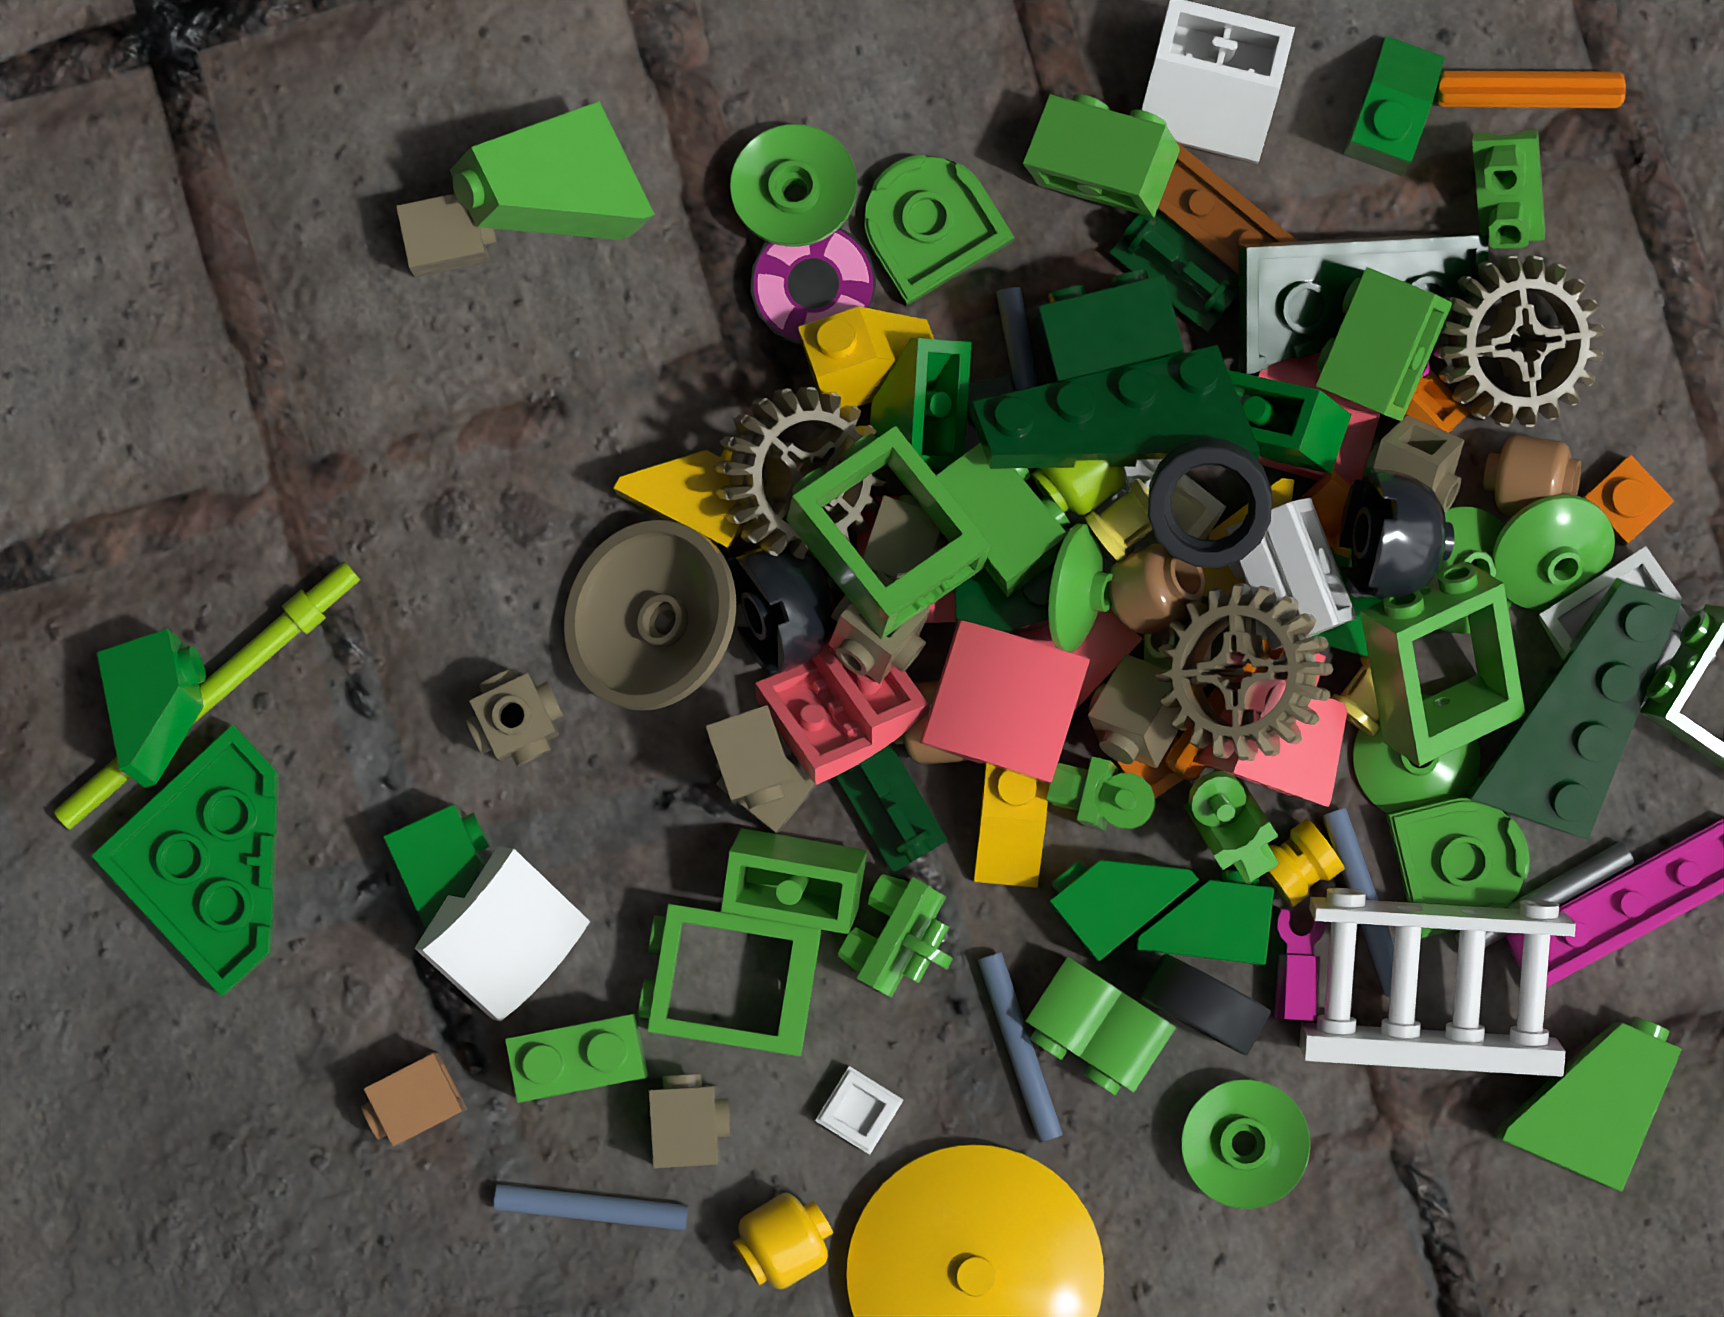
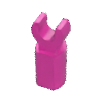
M1281 909L1275 919V929L1278 937L1285 944L1284 954H1277L1274 1018L1317 1021L1319 1013L1321 956H1314V945L1322 938L1326 922L1315 921L1312 915L1310 931L1304 936L1294 934L1289 927V910Z

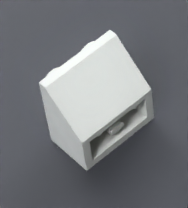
M1169 0L1141 110L1162 118L1167 123L1166 126L1174 139L1183 146L1258 164L1281 87L1295 27L1187 0Z

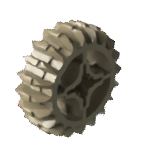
M1504 255L1500 262L1499 270L1491 262H1482L1478 265L1480 283L1468 276H1462L1457 280L1459 289L1465 296L1463 300L1450 296L1444 298L1453 303L1450 311L1454 313L1451 322L1445 321L1440 332L1448 334V344H1439L1433 348L1432 352L1437 358L1451 359L1452 363L1443 368L1438 376L1442 382L1446 383L1460 381L1454 390L1452 398L1461 404L1473 400L1471 414L1477 418L1485 419L1493 412L1494 422L1497 425L1509 427L1516 416L1521 426L1533 427L1536 424L1539 411L1545 419L1554 420L1559 417L1560 411L1557 398L1567 405L1575 406L1577 403H1580L1579 395L1573 387L1575 382L1588 386L1596 382L1592 373L1584 370L1587 360L1598 362L1604 358L1602 351L1590 348V338H1599L1606 330L1603 325L1587 323L1586 320L1598 310L1599 305L1595 300L1590 299L1578 301L1585 289V283L1581 279L1575 278L1565 282L1566 267L1561 264L1552 263L1545 269L1542 257L1529 255L1522 265L1517 256ZM1526 289L1535 291L1551 305L1559 325L1548 326L1540 324L1535 315L1534 305L1527 304ZM1502 297V302L1496 304L1497 314L1493 326L1487 331L1477 334L1478 327L1486 311L1494 302ZM1516 330L1542 336L1540 338L1528 339L1525 347L1518 346L1521 352L1495 346L1497 344L1510 343L1512 335L1520 336ZM1560 348L1553 367L1542 379L1541 364L1545 356L1551 351ZM1477 357H1497L1501 362L1504 377L1510 378L1512 393L1501 391L1488 380L1479 365Z
M800 387L794 395L791 389L781 388L773 393V402L767 398H757L751 402L754 418L742 414L733 418V422L741 436L740 438L726 436L720 441L725 450L732 452L731 461L718 462L714 468L720 474L729 475L730 484L722 486L716 494L720 499L735 500L736 503L729 509L725 518L730 523L740 524L745 522L740 536L744 541L757 543L761 540L762 550L773 556H778L785 547H788L796 558L804 559L807 552L813 559H817L790 524L782 520L789 511L793 496L792 489L802 477H805L810 472L822 468L827 473L835 467L837 460L838 465L845 461L843 458L844 453L856 441L867 434H875L877 430L873 429L871 425L856 426L861 410L856 406L849 405L840 408L841 397L838 394L824 392L819 397L818 391L814 387ZM802 421H806L819 429L812 439L804 438L797 447L793 443H782L777 438L783 430ZM795 462L804 463L800 471L796 469L798 465ZM763 463L768 473L767 484L764 490L762 485ZM870 474L822 507L848 541V530L863 533L869 529L860 513L862 510L876 511L880 508V503L877 499L869 496L871 486L879 487L887 482L883 475Z
M1242 583L1234 584L1230 597L1222 589L1214 588L1208 591L1209 608L1197 601H1191L1189 604H1186L1192 624L1174 620L1169 626L1173 634L1180 638L1177 646L1162 644L1158 648L1161 655L1173 658L1172 669H1162L1155 674L1158 681L1173 683L1174 690L1166 693L1160 702L1164 707L1168 708L1182 707L1175 716L1172 725L1177 730L1182 731L1193 728L1191 744L1197 748H1205L1212 743L1213 755L1218 758L1227 759L1235 750L1239 760L1254 761L1258 748L1265 756L1274 757L1280 754V737L1289 744H1298L1302 740V736L1296 721L1315 725L1320 720L1316 711L1308 707L1311 699L1327 701L1330 697V692L1327 689L1315 687L1317 675L1327 676L1334 670L1330 663L1315 661L1314 655L1328 647L1327 639L1320 636L1306 638L1317 621L1314 616L1303 613L1295 617L1298 601L1293 597L1284 596L1276 602L1275 589L1260 586L1253 595L1250 586ZM1256 619L1267 625L1276 634L1284 648L1287 660L1279 661L1269 658L1264 651L1263 637L1256 635ZM1230 626V631L1223 633V647L1219 655L1211 661L1203 662L1211 642L1221 631ZM1247 663L1252 664V667L1269 669L1265 673H1252V676L1242 678V681H1237L1236 678L1220 676L1223 672H1236L1237 668L1246 667ZM1286 682L1284 692L1276 706L1259 720V713L1265 711V698L1269 690L1276 684ZM1202 684H1212L1220 688L1224 694L1226 710H1232V724L1222 719L1213 710L1205 696Z

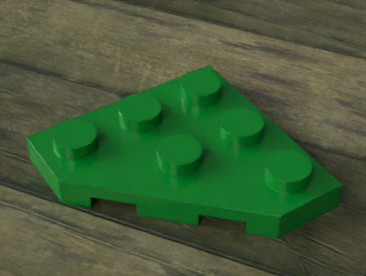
M235 725L229 727L91 855L221 997H225L272 953L279 771Z

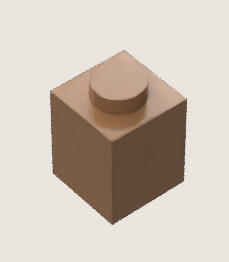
M439 1052L433 1053L364 1088L370 1101L361 1105L363 1114L375 1137L379 1140L388 1136L392 1146L399 1145L467 1110Z

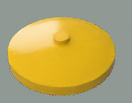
M966 1144L941 1148L926 1153L895 1171L881 1184L864 1207L856 1223L847 1257V1289L854 1317H1097L1103 1294L1104 1265L1100 1240L1094 1223L1079 1197L1063 1179L1039 1161L1023 1153L993 1145Z

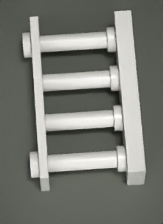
M1348 888L1327 889L1326 898L1310 897L1309 909L1314 920L1331 922L1325 1012L1323 1015L1318 1016L1317 1023L1301 1022L1299 1048L1305 1061L1546 1076L1564 1075L1565 1050L1557 1038L1549 1037V1031L1543 1028L1550 935L1575 937L1576 924L1567 912H1559L1558 903L1544 900L1520 901V909L1374 901L1365 900L1366 893L1364 891ZM1357 924L1395 926L1389 1018L1382 1020L1381 1027L1356 1026V1019L1350 1017ZM1421 927L1460 930L1453 1022L1446 1024V1031L1420 1030L1421 1023L1414 1020ZM1486 931L1524 934L1517 1026L1510 1028V1035L1484 1033L1485 1027L1479 1025Z

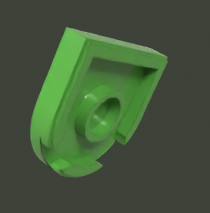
M915 155L894 163L878 177L870 191L865 206L864 226L869 246L906 307L1012 243L1015 238L977 177L965 166L941 157Z
M1452 797L1386 813L1407 903L1508 909L1507 905L1511 904L1519 894L1529 872V850L1522 830L1505 811L1471 800L1469 797ZM1421 927V938L1457 929Z

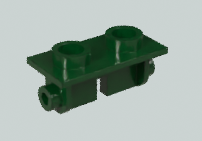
M1158 211L1154 218L1138 215L1125 230L1124 236L1109 253L1131 272L1147 270L1149 278L1165 275L1172 305L1206 333L1210 331L1239 296V277Z
M891 743L868 759L836 776L892 873L948 841Z

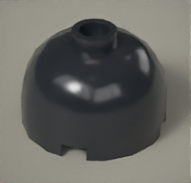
M1367 468L1363 472L1368 480H1354L1343 508L1339 547L1351 548L1352 568L1340 567L1342 580L1347 592L1355 598L1384 600V598L1405 597L1423 589L1434 578L1442 560L1447 561L1450 558L1454 547V528L1451 522H1446L1445 511L1432 488L1411 475L1392 470Z
M757 546L726 560L735 585L736 605L741 603L744 616L749 627H737L738 632L753 659L765 672L769 674L787 672L821 653L832 638L836 621L831 618V615L836 608V603L841 601L840 587L824 567L820 568L818 563L807 553L804 559L796 558L788 547H785L778 556H773L762 550L761 546Z

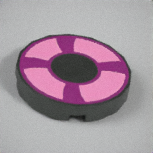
M841 228L826 239L806 246L785 247L766 242L752 266L750 292L758 318L775 337L795 346H803L798 329L799 326L858 306L871 309L874 304L876 274L870 255L853 234Z

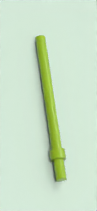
M345 561L307 593L302 589L282 605L285 610L282 615L200 684L204 707L195 722L301 631L308 634L326 619L323 612L361 580ZM115 757L53 812L62 824L71 830L131 777L119 769L118 760Z

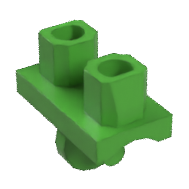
M1538 129L1525 130L1509 135L1475 132L1472 143L1480 233L1489 235L1490 247L1494 249L1524 248L1529 245V241H1544L1545 218Z
M1096 757L1091 758L1089 770L1058 763L1047 794V801L1052 802L1055 807L1079 812L1077 820L1087 828L1103 832L1106 831L1108 822L1120 829L1140 827L1150 819L1155 809V795L1152 787L1142 777L1133 773L1119 774L1120 770L1111 761Z
M1213 771L1200 777L1189 792L1188 803L1183 806L1222 870L1234 864L1245 883H1248L1275 868L1279 862L1267 843L1277 838L1278 835L1244 781L1224 771Z
M882 874L869 895L868 905L888 915L890 919L879 939L855 927L847 935L838 952V956L855 971L859 972L858 980L891 998L904 975L919 983L931 961L948 970L953 958L938 950L950 927L935 919L946 896L914 877L911 878L910 882Z

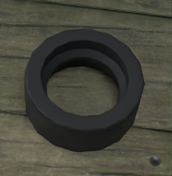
M1198 438L1177 446L1159 462L1149 483L1148 518L1157 541L1174 558L1194 567L1220 568L1243 560L1261 543L1271 523L1272 491L1263 466L1246 448L1226 439ZM1203 465L1221 466L1234 472L1244 483L1249 496L1248 512L1242 525L1231 535L1218 540H1200L1187 534L1176 523L1171 510V494L1177 481L1189 470Z
M1164 954L1161 957L1141 994V999L1242 1055L1249 1054L1271 1013L1268 1008L1252 998L1169 954Z

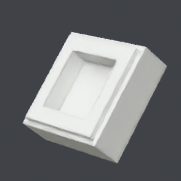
M849 1066L815 1121L870 1155L902 1104L903 1099Z

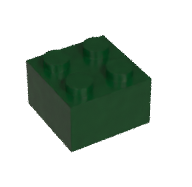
M1136 270L1109 279L1111 287L1105 290L1086 294L1084 285H1078L1049 293L1047 295L1048 303L1039 306L1034 322L1048 383L1181 354L1184 348L1165 275L1149 278L1147 270Z

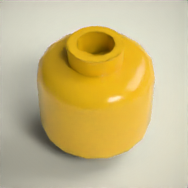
M783 1193L748 1213L740 1220L738 1226L740 1238L733 1241V1245L758 1286L768 1282L773 1288L783 1290L821 1268L826 1263L828 1250L824 1239L832 1235L833 1231L815 1201H811L803 1206L792 1194Z

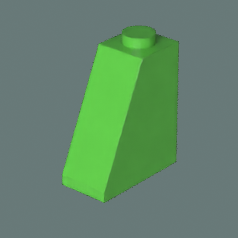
M600 101L475 145L450 169L453 177V189L459 203L469 210L476 226L481 228L623 240L635 234L655 215Z
M1634 1016L1630 1026L1624 1023L1612 1022L1564 1066L1563 1076H1553L1504 1120L1498 1126L1494 1138L1607 1188L1622 1192L1682 1049L1666 1042L1670 1033L1669 1030L1645 1019Z

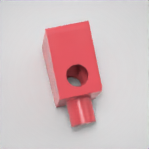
M1319 653L1314 655L1315 661L1325 662L1326 656ZM1246 671L1239 677L1238 681L1252 676V672ZM1317 675L1315 687H1317L1320 675ZM1286 682L1276 684L1269 690L1265 698V711L1259 713V720L1276 706L1284 692ZM1328 698L1327 701L1311 699L1308 707L1316 711L1320 721L1315 725H1309L1297 720L1296 724L1301 731L1302 740L1298 744H1289L1280 737V754L1274 757L1265 756L1258 748L1254 761L1239 760L1235 750L1227 759L1218 758L1213 755L1211 743L1203 749L1198 763L1218 771L1227 772L1235 777L1282 794L1329 807L1347 717L1346 706L1344 703ZM1225 705L1220 717L1232 724V710H1226Z

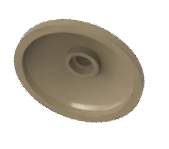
M667 520L644 521L623 528L606 539L593 551L581 567L574 580L566 604L564 635L567 653L582 683L596 696L611 704L626 709L643 711L669 706L694 692L713 673L731 639L736 616V592L730 568L722 553L707 537L677 522ZM674 617H676L674 627L668 633L669 623Z

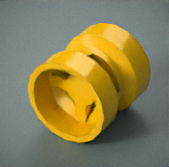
M1305 819L1290 830L1289 840L1280 846H1269L1279 863L1275 868L1266 872L1265 875L1291 907H1294L1309 896L1310 887L1319 880L1329 881L1345 868L1325 837L1310 820Z

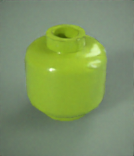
M1110 460L1076 461L1074 468H1037L1031 473L1033 481L1044 497L1050 496L1064 513L1069 510L1078 516H1086L1120 492L1127 483L1125 468L1110 467Z

